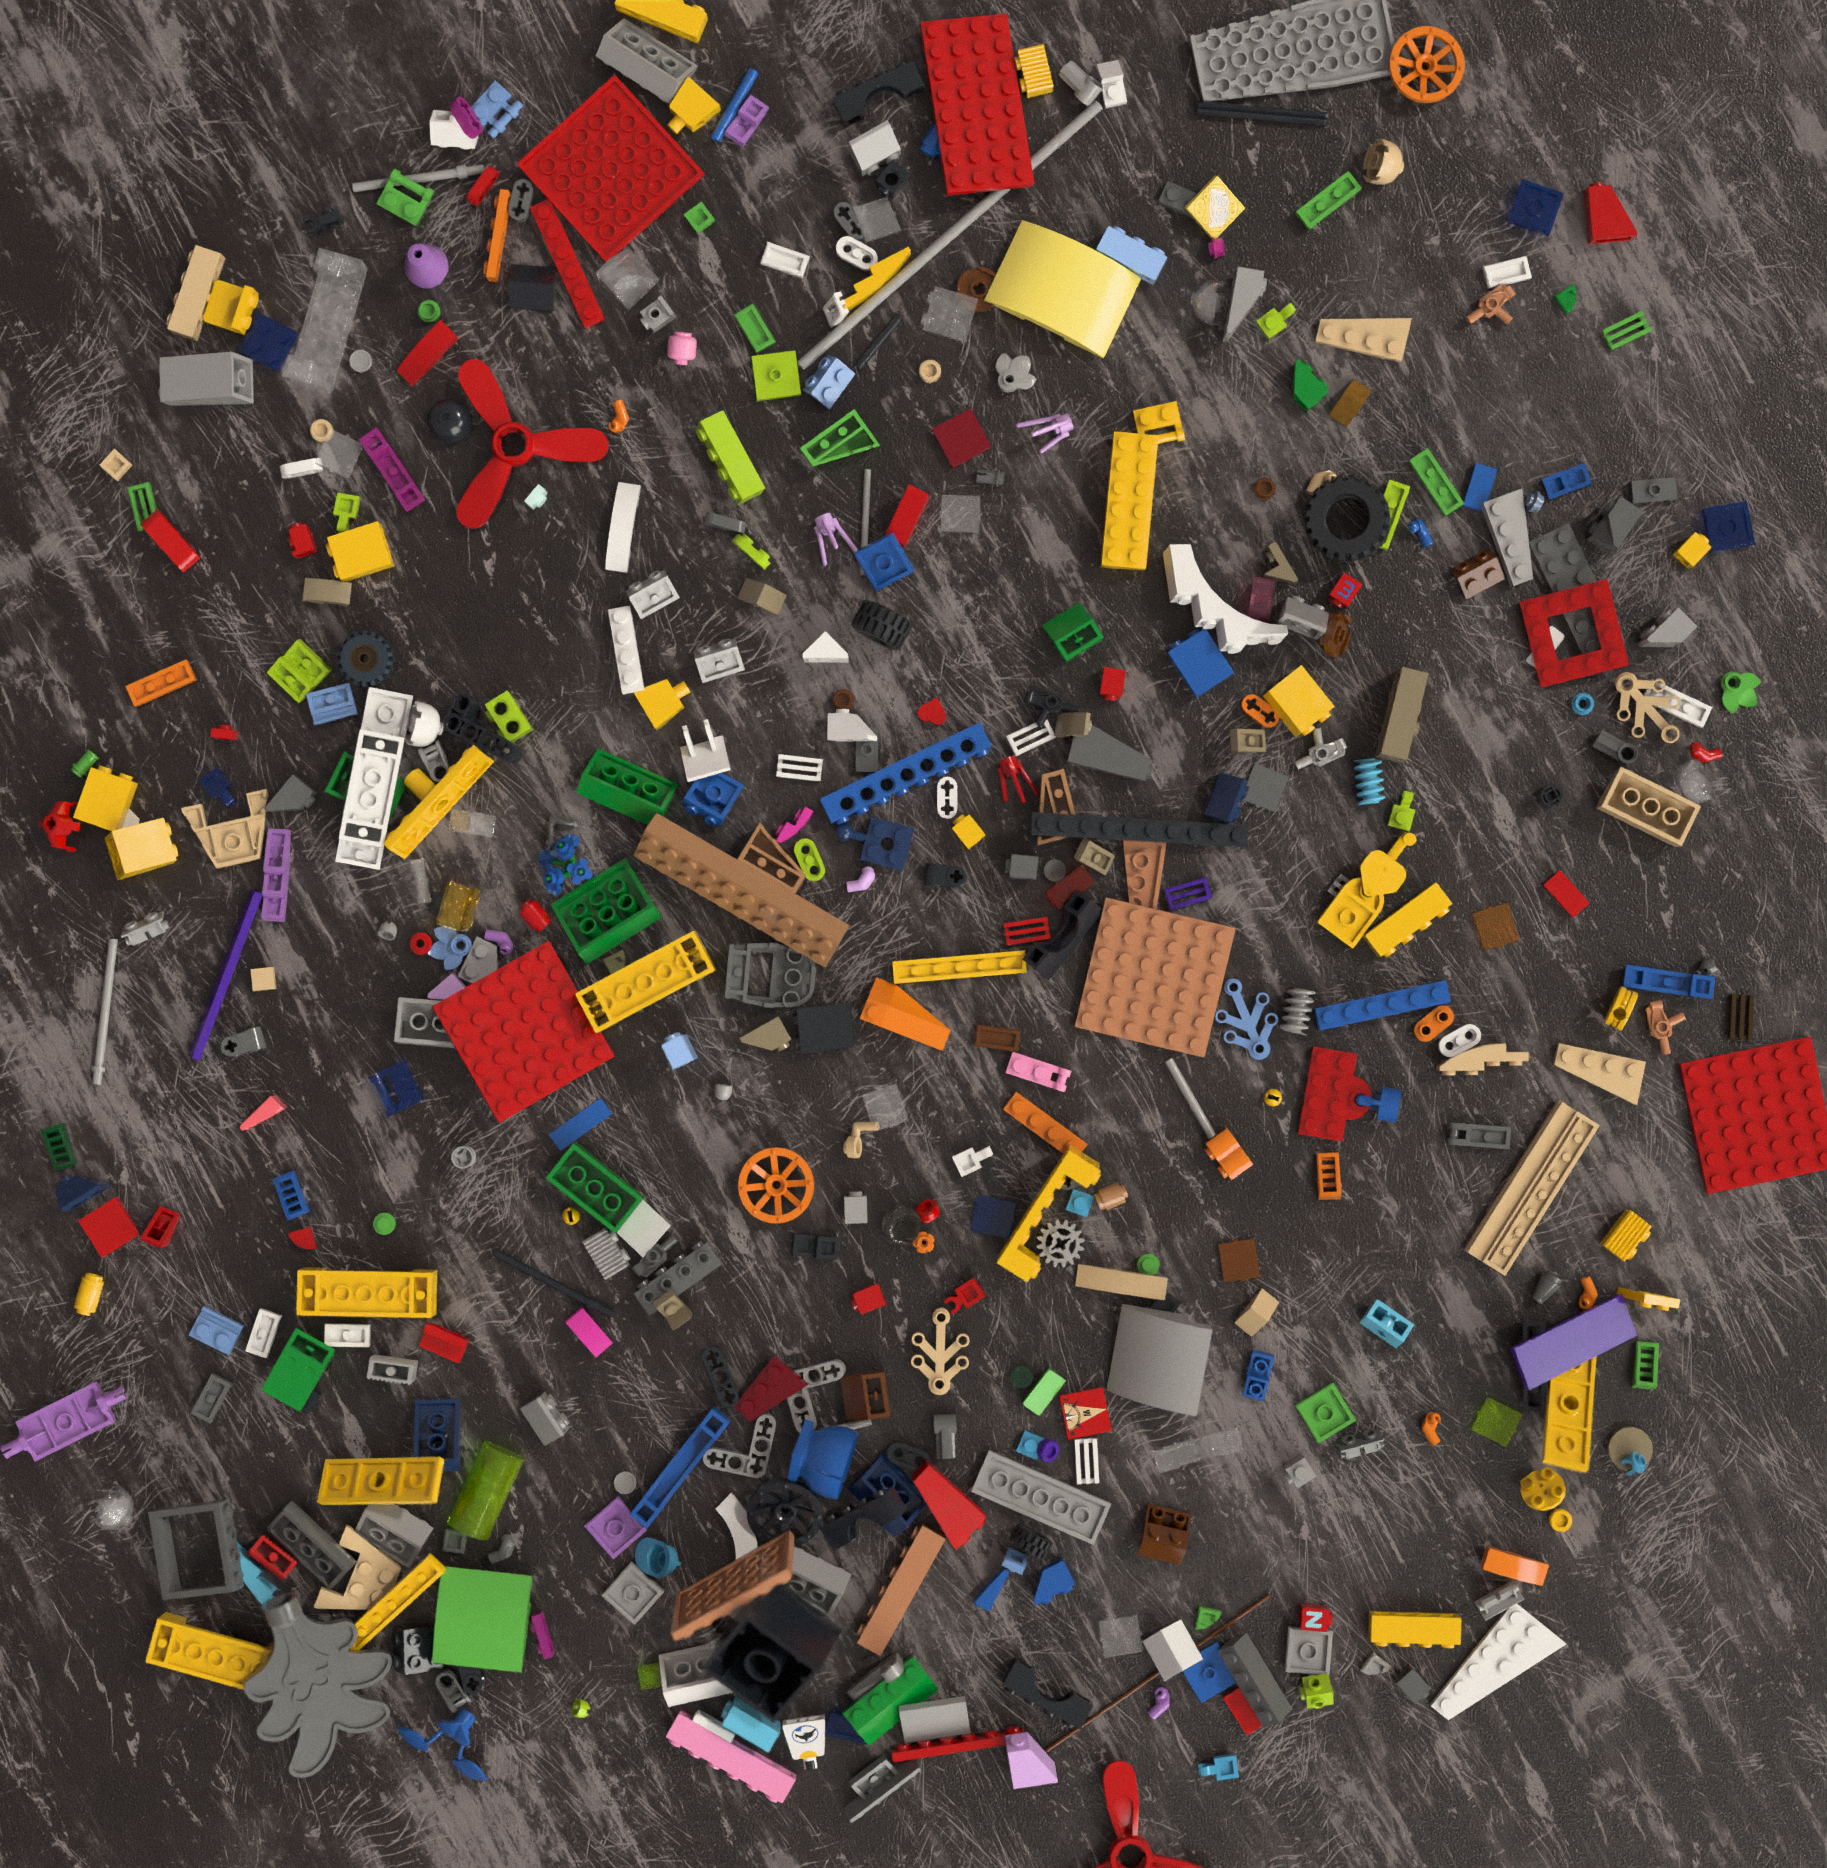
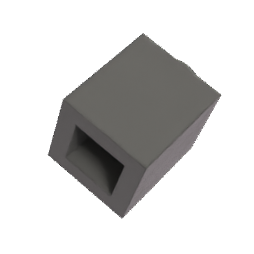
M1410 1664L1394 1678L1396 1684L1414 1704L1417 1701H1423L1429 1695L1430 1686Z

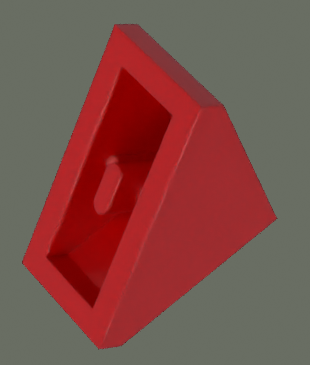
M159 1206L140 1240L159 1248L168 1246L180 1214Z

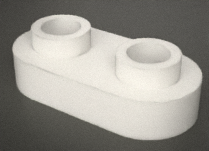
M842 237L836 244L838 256L863 271H869V267L878 262L875 250L852 237ZM849 246L852 250L846 253L843 251V248ZM864 257L871 259L869 263H864L862 260Z
M1463 1025L1439 1040V1052L1446 1057H1453L1478 1044L1481 1039V1032L1475 1025ZM1467 1031L1472 1033V1037L1469 1040L1465 1038ZM1449 1041L1453 1045L1451 1050H1447L1445 1044Z

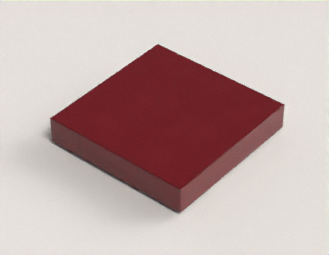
M971 408L932 429L952 469L992 448Z

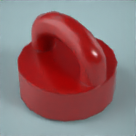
M927 1199L917 1206L916 1213L923 1223H930L938 1217L940 1209L934 1200Z

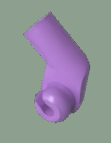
M486 929L485 940L496 942L501 954L509 955L513 951V943L507 933Z

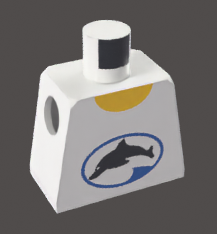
M825 1714L783 1720V1731L792 1758L794 1760L803 1759L804 1770L816 1769V1756H822L825 1752Z

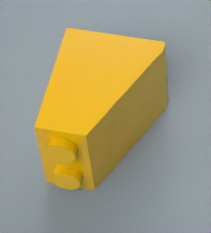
M164 818L114 830L104 838L117 881L173 864L177 860L178 851L176 845L171 843L169 837L171 836V828L169 823H165Z

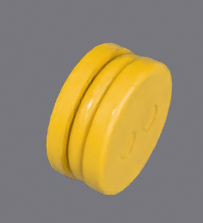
M1621 986L1612 1001L1604 1023L1609 1026L1611 1024L1616 1029L1622 1030L1633 1010L1638 993L1634 991L1631 993L1630 990Z

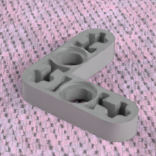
M833 1359L793 1370L800 1377L803 1376L804 1380L809 1383V1385L787 1398L795 1428L799 1433H801L803 1427L801 1423L804 1421L803 1414L798 1416L797 1413L807 1410L808 1413L804 1415L805 1419L814 1422L813 1430L817 1425L807 1388L837 1381L842 1378L846 1372V1366L841 1360ZM833 1364L835 1368H840L837 1376L834 1372L825 1375L824 1371L830 1370ZM810 1370H817L819 1372L820 1378L818 1381L810 1380ZM796 1397H802L805 1400L804 1408H797L795 1406L794 1399Z
M764 1413L758 1417L749 1454L711 1447L703 1456L704 1464L716 1470L753 1478L762 1477L767 1469L775 1433V1417L769 1413ZM765 1418H768L769 1423H772V1426H768L766 1434H771L770 1438L765 1435H757V1432L762 1433L763 1425L760 1424V1421H764ZM757 1440H765L768 1448L763 1452L758 1451L755 1447ZM715 1452L716 1457L723 1458V1454H727L725 1467L721 1466L722 1461L720 1460L710 1463L711 1460L707 1458V1455ZM753 1453L758 1456H766V1459L761 1458L760 1466L763 1467V1470H759L758 1473H755L754 1468L750 1467V1465L755 1464L757 1458L752 1457ZM736 1456L740 1458L741 1466L734 1469L730 1467L729 1459Z
M894 1652L851 1685L846 1691L847 1694L854 1701L882 1679L890 1683L903 1672V1659L897 1652Z

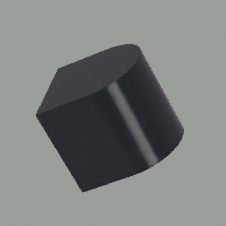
M777 1584L768 1593L757 1595L741 1608L721 1636L702 1669L771 1722L775 1723L820 1671L840 1636L842 1628L786 1585Z

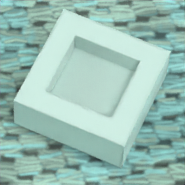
M538 484L524 501L533 510L536 506L540 508L547 499V491Z

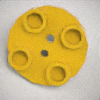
M1549 1467L1533 1471L1521 1480L1520 1491L1523 1501L1535 1510L1552 1509L1559 1505L1565 1497L1566 1487L1563 1479Z

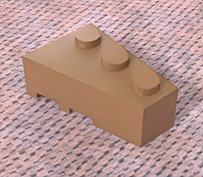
M1064 769L1042 774L1039 801L1040 813L1076 815ZM1037 836V846L1069 837Z
M759 823L737 860L796 894L806 875L790 856L783 851L776 840L769 835L762 824Z

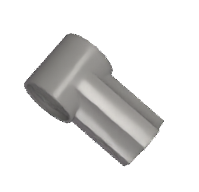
M1069 61L1060 70L1059 76L1075 91L1074 95L1087 106L1093 102L1103 89V86L1094 77L1087 75L1074 61Z

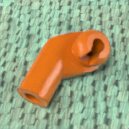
M623 400L612 403L616 416L612 422H609L608 427L610 431L615 433L621 432L629 420Z
M1590 1276L1580 1279L1584 1291L1578 1304L1583 1310L1591 1308L1598 1296Z
M1433 1412L1425 1416L1421 1427L1431 1446L1440 1442L1435 1429L1441 1421V1417L1438 1413Z

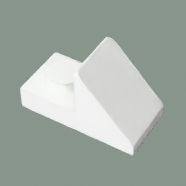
M1115 60L1096 64L1099 82L1103 86L1101 92L1105 108L1127 104L1123 84L1124 75L1119 61Z

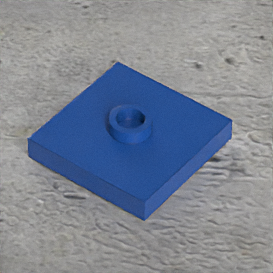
M893 532L854 552L875 592L911 574L915 570Z
M1217 1641L1199 1651L1203 1660L1183 1670L1201 1703L1236 1683L1218 1653L1221 1647Z

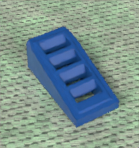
M295 1171L273 1179L287 1221L310 1212ZM289 1179L292 1180L291 1184L281 1186V1182ZM294 1187V1192L285 1195V1190ZM297 1195L298 1200L288 1203L287 1199ZM300 1204V1209L291 1210L290 1207Z
M1006 1567L1001 1568L975 1596L973 1603L989 1611L1009 1574V1570Z

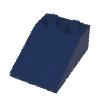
M460 1399L415 1400L413 1458L441 1457L444 1459L442 1472L460 1471Z

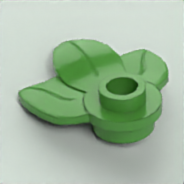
M1737 672L1724 674L1721 679V687L1724 690L1722 702L1729 712L1735 713L1739 705L1755 707L1757 705V697L1753 688L1757 687L1761 680L1755 674L1749 672L1741 675ZM1729 679H1733L1735 681V685L1733 687L1729 686Z

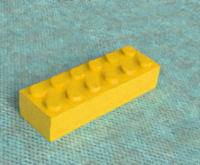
M1116 431L1113 433L1100 567L1136 571L1146 570L1158 435Z

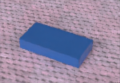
M1475 463L1463 501V507L1483 512L1480 504L1488 501L1497 469Z

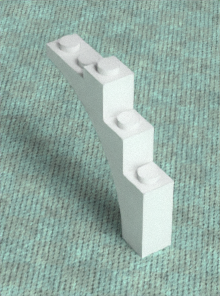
M1170 544L1164 551L1163 559L1170 603H1178L1180 605L1191 603L1195 627H1203L1204 629L1216 627L1219 651H1228L1230 654L1238 653L1246 644L1256 645L1268 642L1270 645H1275L1288 634L1287 625L1269 624L1254 620L1226 604L1210 588L1201 575L1194 559L1191 544Z

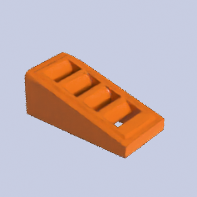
M1339 1152L1316 1153L1318 1200L1341 1199ZM1334 1160V1164L1322 1165V1161ZM1322 1170H1335V1173L1322 1174ZM1323 1179H1335V1182L1323 1183ZM1323 1188H1335V1192H1323Z

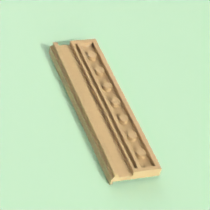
M1557 1100L1468 1241L1464 1251L1505 1276L1600 1125L1572 1109L1564 1102Z

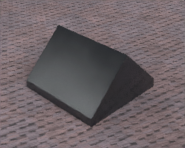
M513 264L508 280L509 308L554 312L557 267Z

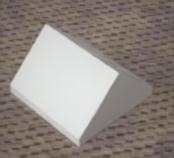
M826 631L803 653L804 662L849 663L848 653Z
M1182 1620L1169 1625L1142 1641L1164 1681L1203 1660Z

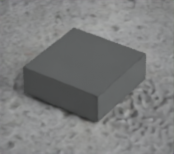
M445 1528L442 1551L464 1554L468 1531Z

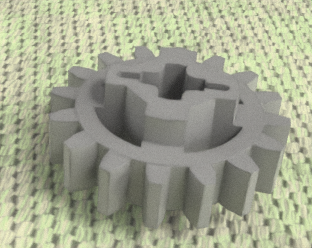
M1058 1219L1055 1220V1225L1047 1222L1049 1228L1047 1230L1041 1228L1043 1236H1037L1041 1243L1037 1244L1036 1247L1043 1249L1039 1254L1040 1257L1046 1255L1045 1262L1049 1263L1052 1260L1054 1267L1059 1262L1064 1268L1067 1261L1073 1265V1257L1080 1259V1255L1077 1253L1078 1250L1084 1251V1247L1080 1246V1243L1085 1240L1078 1237L1082 1233L1081 1230H1074L1075 1223L1068 1226V1220L1066 1219L1063 1221V1224H1060ZM1057 1229H1066L1070 1231V1233L1061 1234L1057 1231ZM1050 1233L1052 1236L1051 1243L1046 1246V1238ZM1057 1238L1061 1240L1067 1239L1064 1242V1248L1061 1249L1059 1246H1054L1057 1244ZM1075 1240V1248L1071 1253L1069 1246ZM1058 1252L1062 1253L1064 1257L1057 1258L1051 1254Z

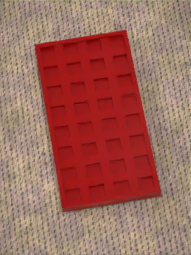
M1007 14L920 22L919 26L946 195L1033 187L1035 183Z

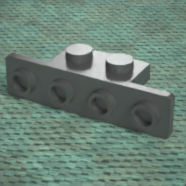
M882 1755L849 1780L850 1786L859 1795L843 1808L850 1823L861 1818L872 1807L879 1804L909 1779L915 1777L922 1770L918 1760H905L895 1767L885 1755Z

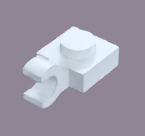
M990 1146L976 1153L973 1147L952 1156L961 1177L982 1168L979 1161L992 1156L993 1152Z

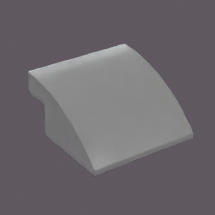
M1122 1304L1107 1391L1149 1406L1197 1416L1212 1336V1326L1189 1322L1188 1315Z

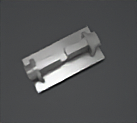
M164 911L159 913L152 912L141 921L127 923L122 929L121 937H125L128 946L131 944L135 946L148 940L145 933L147 931L152 938L165 933L166 929L170 927L166 920L162 921Z
M1512 1580L1474 1601L1486 1621L1521 1602L1524 1598L1517 1584Z

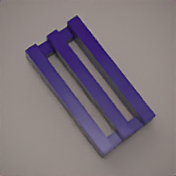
M1206 877L1163 889L1169 911L1212 899ZM1196 884H1204L1202 888L1170 896L1169 893ZM1206 891V896L1175 905L1172 903L1173 900Z

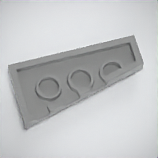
M1523 489L1481 503V508L1510 587L1533 579Z

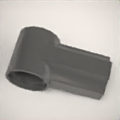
M1604 730L1599 732L1592 745L1593 748L1615 759L1621 765H1628L1634 762L1638 756V750L1633 744L1626 743ZM1626 748L1631 752L1630 760L1622 758V749Z
M934 1414L937 1458H956V1414Z

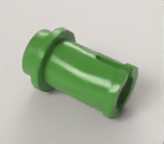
M88 749L76 764H72L71 770L82 778L84 775H87L86 772L99 757Z

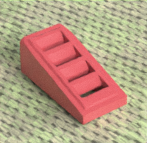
M276 1095L270 1096L239 1128L242 1131L250 1129L285 1110L287 1107Z

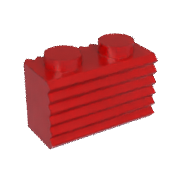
M265 1535L259 1537L246 1553L281 1581L286 1578L297 1564L296 1560L293 1561V1558L286 1555V1552H283L282 1549L279 1550V1546L276 1547L275 1544H272V1541L265 1538Z

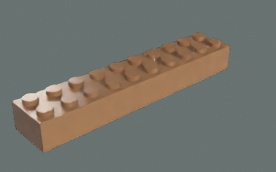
M656 813L645 829L634 854L642 862L647 863L681 885L695 891L700 896L707 898L719 907L731 912L738 918L755 926L758 930L767 933L777 941L784 943L825 968L849 927L848 924L658 813Z

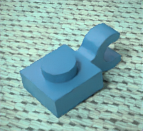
M1235 1753L1213 1756L1214 1763L1198 1764L1200 1776L1215 1774L1217 1781L1239 1778Z

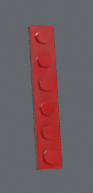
M547 199L530 207L585 329L605 321L553 204Z
M1018 1726L1006 1728V1731L1001 1732L992 1729L984 1731L982 1735L968 1733L963 1734L962 1738L942 1737L940 1741L935 1742L922 1740L918 1741L916 1745L900 1743L896 1745V1748H892L893 1762L1004 1746L1006 1745V1735L1024 1733V1728L1019 1729Z

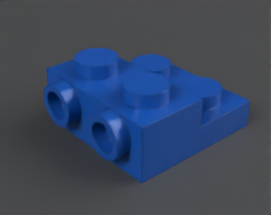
M723 773L700 778L694 781L684 797L682 805L685 806L684 809L687 813L694 816L699 814L704 817V821L708 825L715 826L717 824L721 827L744 785Z

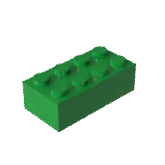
M577 1142L571 1145L546 1177L549 1182L615 1234L645 1198L644 1195Z

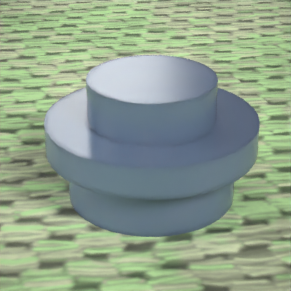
M1539 491L1529 493L1524 503L1526 511L1530 513L1533 511L1538 512L1544 503V496Z

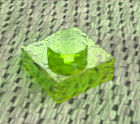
M660 1663L638 1666L641 1690L662 1687Z

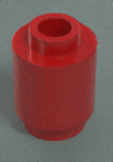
M528 900L520 907L521 912L519 915L537 933L551 923V920L548 918L549 915L536 900L533 902Z

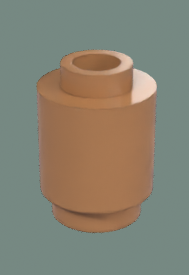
M1118 1182L1099 1189L1098 1193L1094 1194L1100 1210H1109L1126 1203L1125 1198L1129 1197L1124 1185L1119 1186Z

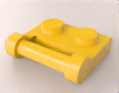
M1176 401L1133 411L1137 434H1145L1146 431L1174 426L1175 431L1158 435V444L1173 440L1178 442L1185 440Z

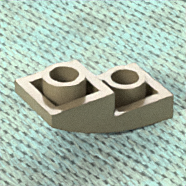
M305 578L302 601L319 604L326 602L348 606L352 583Z
M1073 712L1058 714L1054 736L1064 738L1088 735L1092 726V721L1090 720L1091 713Z

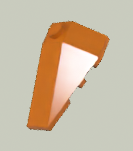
M876 977L860 1019L943 1051L951 1030L900 987Z

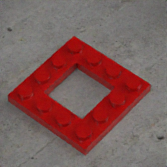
M1608 579L1520 602L1541 688L1629 665ZM1591 606L1601 650L1557 660L1547 618Z

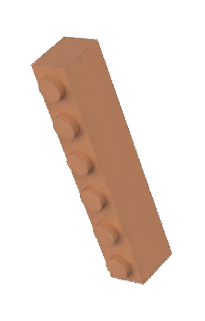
M923 1522L920 1527L915 1526L910 1535V1538L913 1539L909 1547L905 1545L899 1555L902 1560L898 1566L894 1565L888 1575L891 1578L888 1585H882L877 1595L880 1597L878 1603L871 1605L867 1612L869 1619L866 1624L861 1623L855 1634L858 1636L857 1643L879 1656L884 1651L946 1539V1535Z

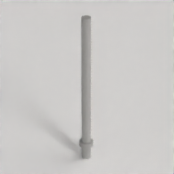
M109 939L95 1063L91 1069L94 1071L92 1084L101 1085L102 1073L105 1072L103 1064L117 939Z

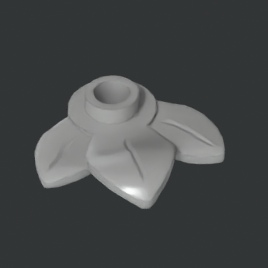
M1005 353L1000 355L996 363V371L999 374L998 386L1002 391L1013 392L1017 388L1026 390L1034 385L1036 378L1028 373L1031 367L1030 358L1023 355L1012 360ZM1006 378H1009V379H1011L1013 382H1012V383H1008L1005 379H1006Z

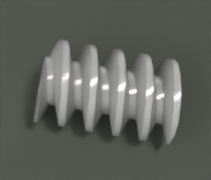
M1294 987V989L1287 990V993L1293 997L1285 999V1002L1290 1004L1291 1007H1284L1283 1010L1289 1015L1282 1016V1019L1287 1024L1280 1025V1028L1284 1031L1306 1035L1301 1032V1030L1309 1028V1026L1303 1023V1021L1310 1020V1017L1305 1015V1012H1312V1008L1308 1007L1307 1004L1314 1003V1000L1309 995L1316 994V992Z

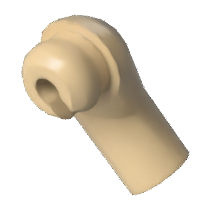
M1332 471L1315 473L1305 492L1313 496V492L1317 487L1323 486V482L1327 480H1335L1336 474Z

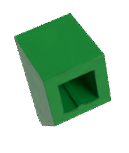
M1298 359L1293 365L1292 398L1308 413L1329 391L1327 390V384L1320 377L1317 379L1311 373L1313 370L1310 365L1305 361L1302 363Z

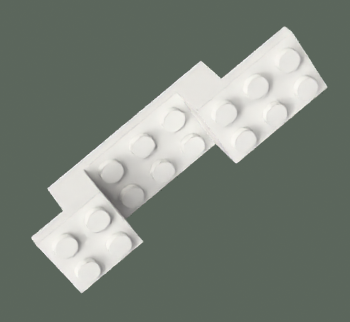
M369 687L341 824L336 862L380 870L384 850L383 843L385 842L394 790L413 700L412 695Z

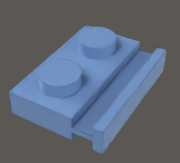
M350 683L306 694L315 726L358 715Z
M203 1306L189 1336L230 1355L244 1325L207 1306Z

